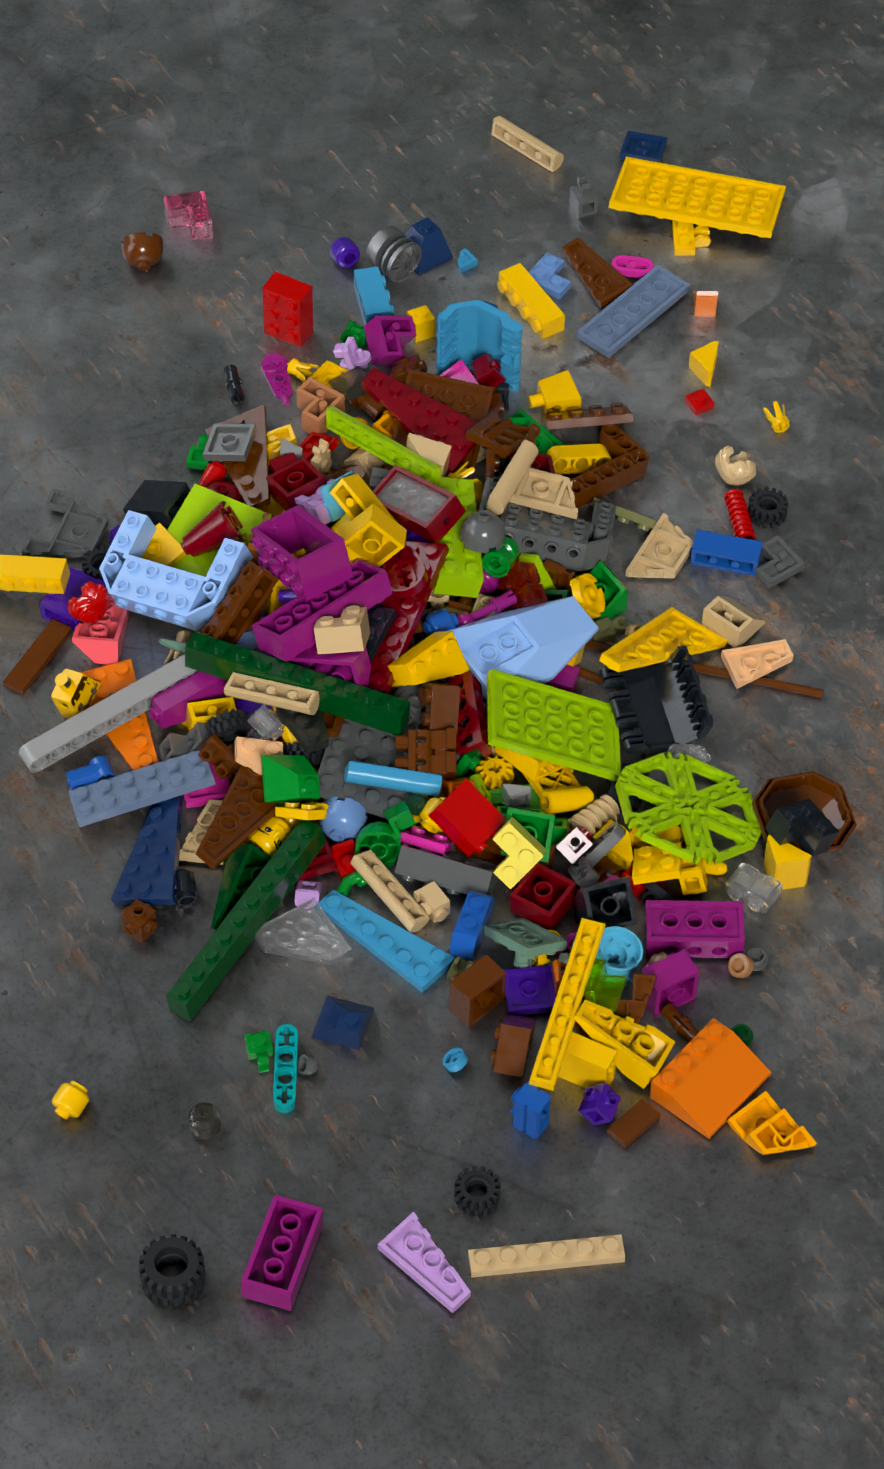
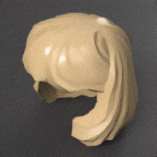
M724 447L715 457V465L722 479L727 484L733 486L746 484L756 476V463L749 460L750 455L741 451L740 454L729 458L734 453L733 447Z

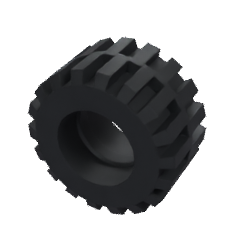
M170 1234V1238H166L165 1235L160 1236L159 1241L154 1239L150 1242V1247L145 1246L143 1255H140L139 1272L141 1287L145 1290V1295L148 1298L152 1297L154 1303L158 1304L161 1301L165 1307H168L169 1304H174V1307H178L180 1302L187 1304L190 1302V1297L195 1299L199 1295L198 1290L202 1291L204 1287L203 1281H205L204 1256H202L200 1247L196 1248V1243L193 1240L187 1242V1237L185 1236L176 1238V1234ZM173 1264L180 1265L186 1269L183 1273L174 1277H167L159 1273L163 1267Z

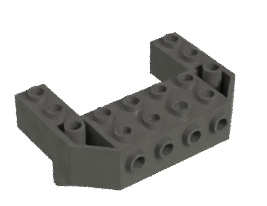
M486 477L479 511L486 510L489 496L498 483L499 477ZM595 501L590 522L580 518L573 519L546 513L534 508L520 507L515 503L508 504L503 513L497 516L505 526V536L517 543L519 547L518 558L521 553L537 554L542 563L549 559L560 563L567 569L581 572L593 569L600 560L604 563L606 562L617 506H613L608 502Z

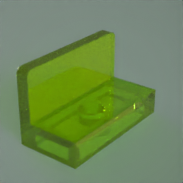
M595 959L584 990L585 999L615 1012L626 984V977L607 975L605 960Z

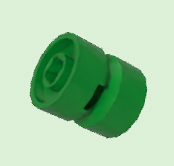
M505 536L503 547L497 551L496 547L490 548L489 552L485 553L482 559V567L485 572L493 577L505 576L519 555L517 543Z

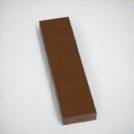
M52 619L3 681L4 687L24 695L71 635L72 627Z

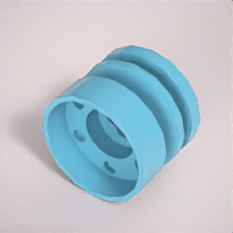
M619 926L605 928L589 978L592 984L607 991H619L630 984L643 956L642 943L636 934L627 928Z

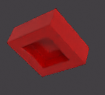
M704 388L685 395L684 401L695 416L714 409L715 403Z

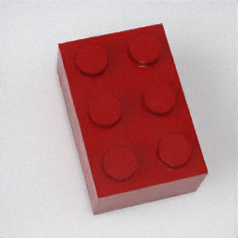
M275 271L262 287L264 333L302 347L313 332V286Z

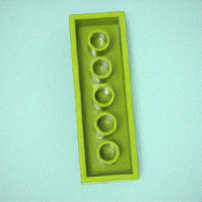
M440 476V487L455 494L466 512L439 542L440 544H447L449 552L433 587V594L478 598L484 581L481 552H474L465 548V543L459 540L462 522L469 514L477 512L474 483L470 479Z

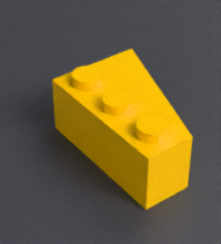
M453 631L432 633L388 665L397 686L422 684L470 671Z

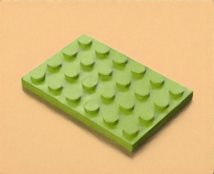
M494 669L489 670L487 673L488 745L613 781L618 780L619 775H621L619 729L617 728L609 703Z

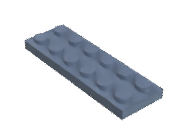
M657 265L581 327L576 333V338L607 358H610L689 292L690 284Z
M200 750L70 790L68 792L79 828L215 785L209 763L204 762L198 756Z

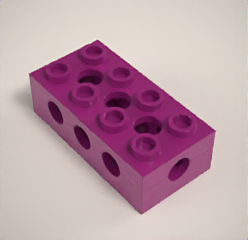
M646 900L644 912L645 957H652L655 953L659 954L661 951L668 956L671 953H678L682 950H685L691 958H731L734 954H743L745 944L743 902Z

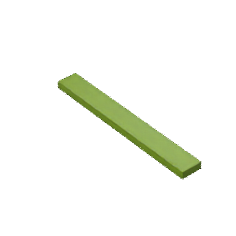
M334 406L327 407L325 426L327 429L393 467L397 465L440 487V466Z

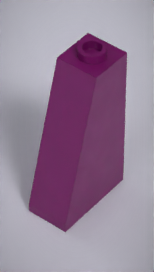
M198 671L153 696L151 708L149 709L150 717L153 721H156L161 729L185 722L187 703L230 697L224 693V687L228 680Z

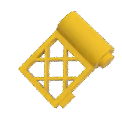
M565 767L560 769L561 773L556 771L548 775L557 779L556 781L546 777L532 781L523 774L539 796L541 809H545L547 814L586 809L589 804L594 802L593 792L589 787L579 784L572 774L573 769ZM563 781L570 784L571 786H566L559 782ZM540 783H541V784H544V785H546V786H549V787H551V788L543 789V788L541 787Z

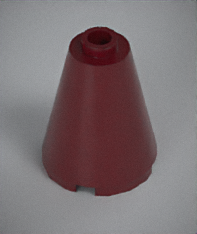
M225 501L214 507L182 538L183 543L181 546L186 555L196 557L219 550L224 538L241 543L246 540V534L241 535L239 530L243 528L240 520L230 506L225 508Z

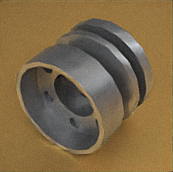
M386 226L379 230L369 242L366 250L368 262L374 267L378 266L384 275H387L389 279L395 282L403 281L409 277L419 265L422 257L421 247L394 226Z

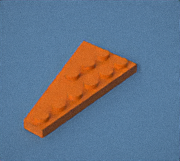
M131 659L80 672L100 683V687L90 707L137 681ZM145 712L105 734L132 771L159 763Z

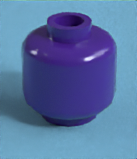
M340 237L330 247L331 258L342 268L354 266L360 258L359 248L350 238Z

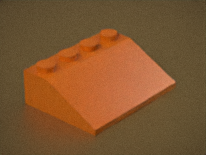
M713 1018L651 1081L650 1098L710 1139L771 1075V1071L731 1029Z

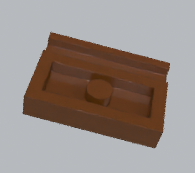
M547 559L543 566L548 572L556 590H568L572 594L570 580L575 578V572L568 573L566 572L567 568L563 567L560 563Z

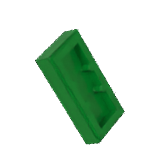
M478 749L463 755L457 764L456 775L458 777H461L469 770L474 771L478 767L482 756Z

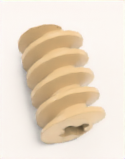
M603 795L600 799L595 800L593 804H589L586 809H582L579 814H575L571 819H568L569 828L571 829L574 825L580 828L583 825L591 833V838H593L596 832L610 819L617 822L616 814L620 813L619 806L613 798Z

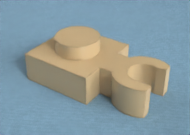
M323 439L319 440L318 447H313L312 453L314 457L311 459V464L321 474L327 472L332 464L331 450L328 449L329 442Z

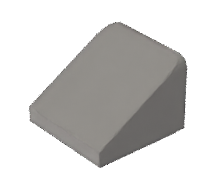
M281 440L280 456L294 453L298 460L302 459L303 448L286 440Z
M503 784L502 798L506 806L522 807L530 804L531 787Z

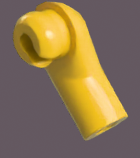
M703 858L706 874L723 875L727 872V864L725 862L714 865L712 860L710 865H707L706 860Z

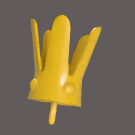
M296 358L287 363V372L297 376L303 382L306 381L305 376L310 377L313 374L309 369L318 368V365L304 363Z
M774 401L773 406L776 417L767 408L764 407L763 410L766 418L771 422L774 432L784 433L790 426L789 420L785 415V405L783 404L782 414L778 402Z
M467 461L455 473H450L446 477L464 479L472 474L475 468L463 469L468 464ZM470 479L473 480V483L479 481L478 479Z

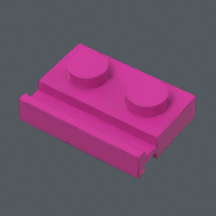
M413 825L412 828L409 827L401 832L402 842L441 854L452 850L454 843L448 839L446 834L439 832L430 834L425 832L426 829L420 826Z

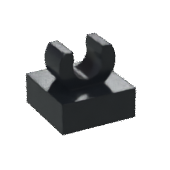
M656 882L643 885L649 890L641 897L644 902L649 900L650 897H654V900H672L674 897Z

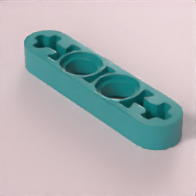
M291 1024L279 1026L276 1030L273 1105L276 1111L280 1113H289L296 1105L298 1031ZM285 1034H290L289 1045H284ZM287 1053L292 1055L293 1059L289 1062H283L279 1057ZM282 1075L292 1077L289 1083H282L278 1079ZM282 1091L287 1092V1103L285 1104L282 1103Z

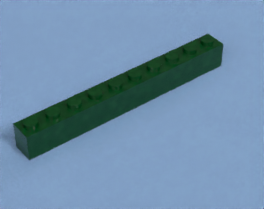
M194 632L185 646V667L225 680H229L231 674L235 672L319 691L320 701L317 710L396 736L401 735L409 723L410 701L285 662L281 659L198 632Z
M308 820L299 821L167 993L166 999L170 1012L191 1022L326 844L321 826Z

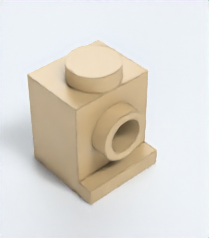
M435 881L414 891V900L430 917L433 923L443 921L450 915V900Z

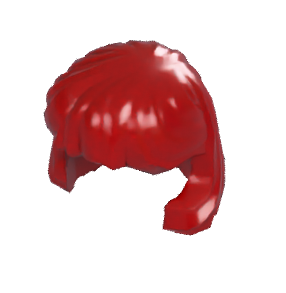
M89 581L81 587L82 595L78 598L72 597L68 601L67 607L73 618L85 623H95L105 615L111 603V598L104 585L94 584L92 581Z

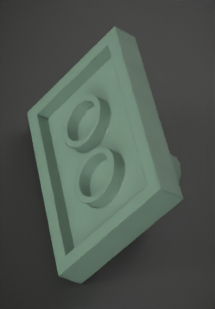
M525 918L484 925V935L492 938L496 943L505 945L509 950L515 951L514 966L518 968L533 967V959L537 955H554L557 951L566 950L567 940Z

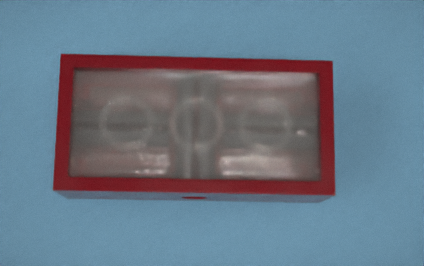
M397 465L390 470L372 491L402 527L433 543H439L466 512L455 494Z

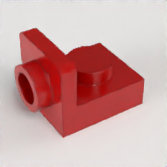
M351 839L332 845L331 852L334 861L337 863L336 871L342 880L344 876L356 871L351 865V860L356 855L355 842Z

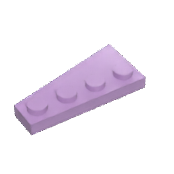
M414 1212L378 1243L379 1251L450 1312L454 1313L471 1297L469 1288L454 1267L450 1266L444 1253L435 1245L431 1235L420 1224L419 1218Z

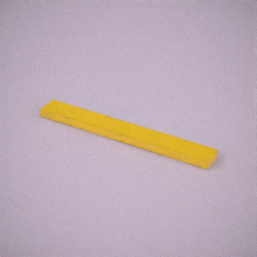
M585 918L581 919L529 1085L554 1091L576 1022L574 1016L581 1006L605 931V923Z

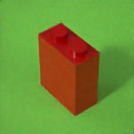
M467 778L428 815L468 857L475 851L479 854L488 845L486 840L490 836L493 839L495 834L502 828L501 825L506 821V818Z

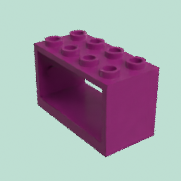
M299 505L252 528L254 536L252 542L258 550L259 557L257 560L260 567L269 571L285 587L288 586L295 595L301 596L306 601L354 577L344 539ZM301 549L309 553L299 559L292 555Z

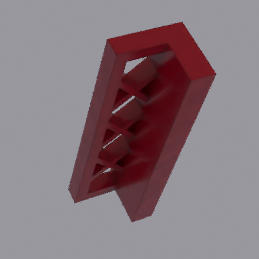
M471 671L445 681L453 685L464 684L460 690L459 703L461 700H465L467 703L462 710H459L457 753L461 756L478 749L484 757L493 754L491 745H488V724L480 682ZM465 717L469 718L470 721L468 722L466 727H460V724L463 721V719ZM467 735L473 737V742L463 745Z

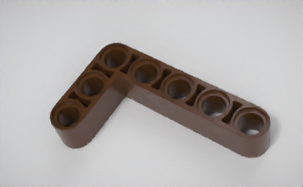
M615 424L603 425L598 444L606 447L612 460L570 480L573 481L572 491L575 496L576 508L592 502L594 497L600 498L645 476L649 454Z

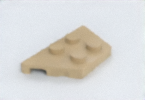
M529 468L509 501L510 503L573 519L578 517V508L575 506V496L571 490L570 478Z
M663 513L626 569L625 576L636 578H675L691 554L694 542L683 534L678 525L674 526L668 520L669 516Z

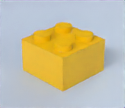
M372 504L342 528L341 537L344 539L347 552L352 556L380 567L405 547L407 530L375 504Z

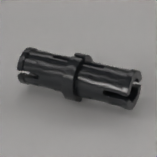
M227 365L224 368L225 384L227 390L230 391L231 401L239 404L237 397H239L240 403H242L245 399L242 390V379L239 377L235 365H230L231 371H229Z

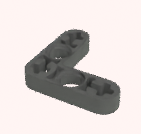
M618 822L610 825L593 842V845L569 866L568 872L580 888L597 883L600 876L593 866L624 837L626 830Z

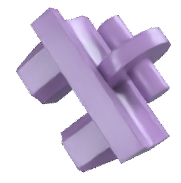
M347 337L345 343H337L333 350L335 358H344L341 360L340 366L359 375L362 368L368 367V363L372 358L369 351L358 348L354 337Z

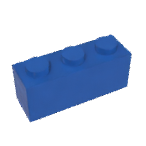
M697 530L690 564L756 576V568L759 567L763 542Z

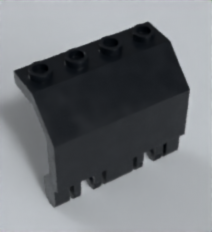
M678 646L670 659L654 667L635 668L622 672H616L608 667H604L599 671L605 689L620 688L618 691L609 693L607 697L617 728H633L632 731H626L620 736L625 753L627 754L678 751L705 738L713 727V717L709 714L706 696L702 693L700 679L694 670L693 658L689 654L687 646Z

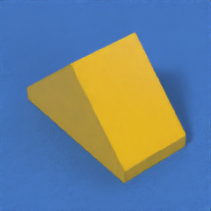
M713 341L690 352L689 368L709 387L711 386L716 364L719 341Z

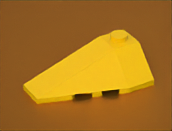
M588 1000L583 1001L574 1016L577 1023L593 1041L617 1051L616 1067L623 1075L643 1089L657 1075L675 1043L674 1040L656 1027L648 1024L646 1027L634 1023V1019L627 1016L624 1019L614 1015L612 1010Z

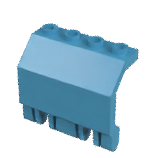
M481 300L450 304L444 311L438 314V331L436 334L437 375L442 374L459 360H462L466 366L473 365L472 361L487 353L499 362L501 366L500 373L506 378V381L503 383L509 384V390H519L520 374L518 372L521 370L522 353L520 341L522 340L523 331L521 323L511 319L508 313Z

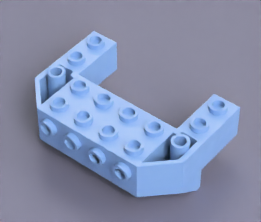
M128 510L99 568L108 593L113 598L115 605L122 609L198 631L204 628L211 620L216 608L228 594L230 587L234 585L240 576L242 569L251 561L253 555L245 543L224 538L206 577L142 559L157 528L147 515Z

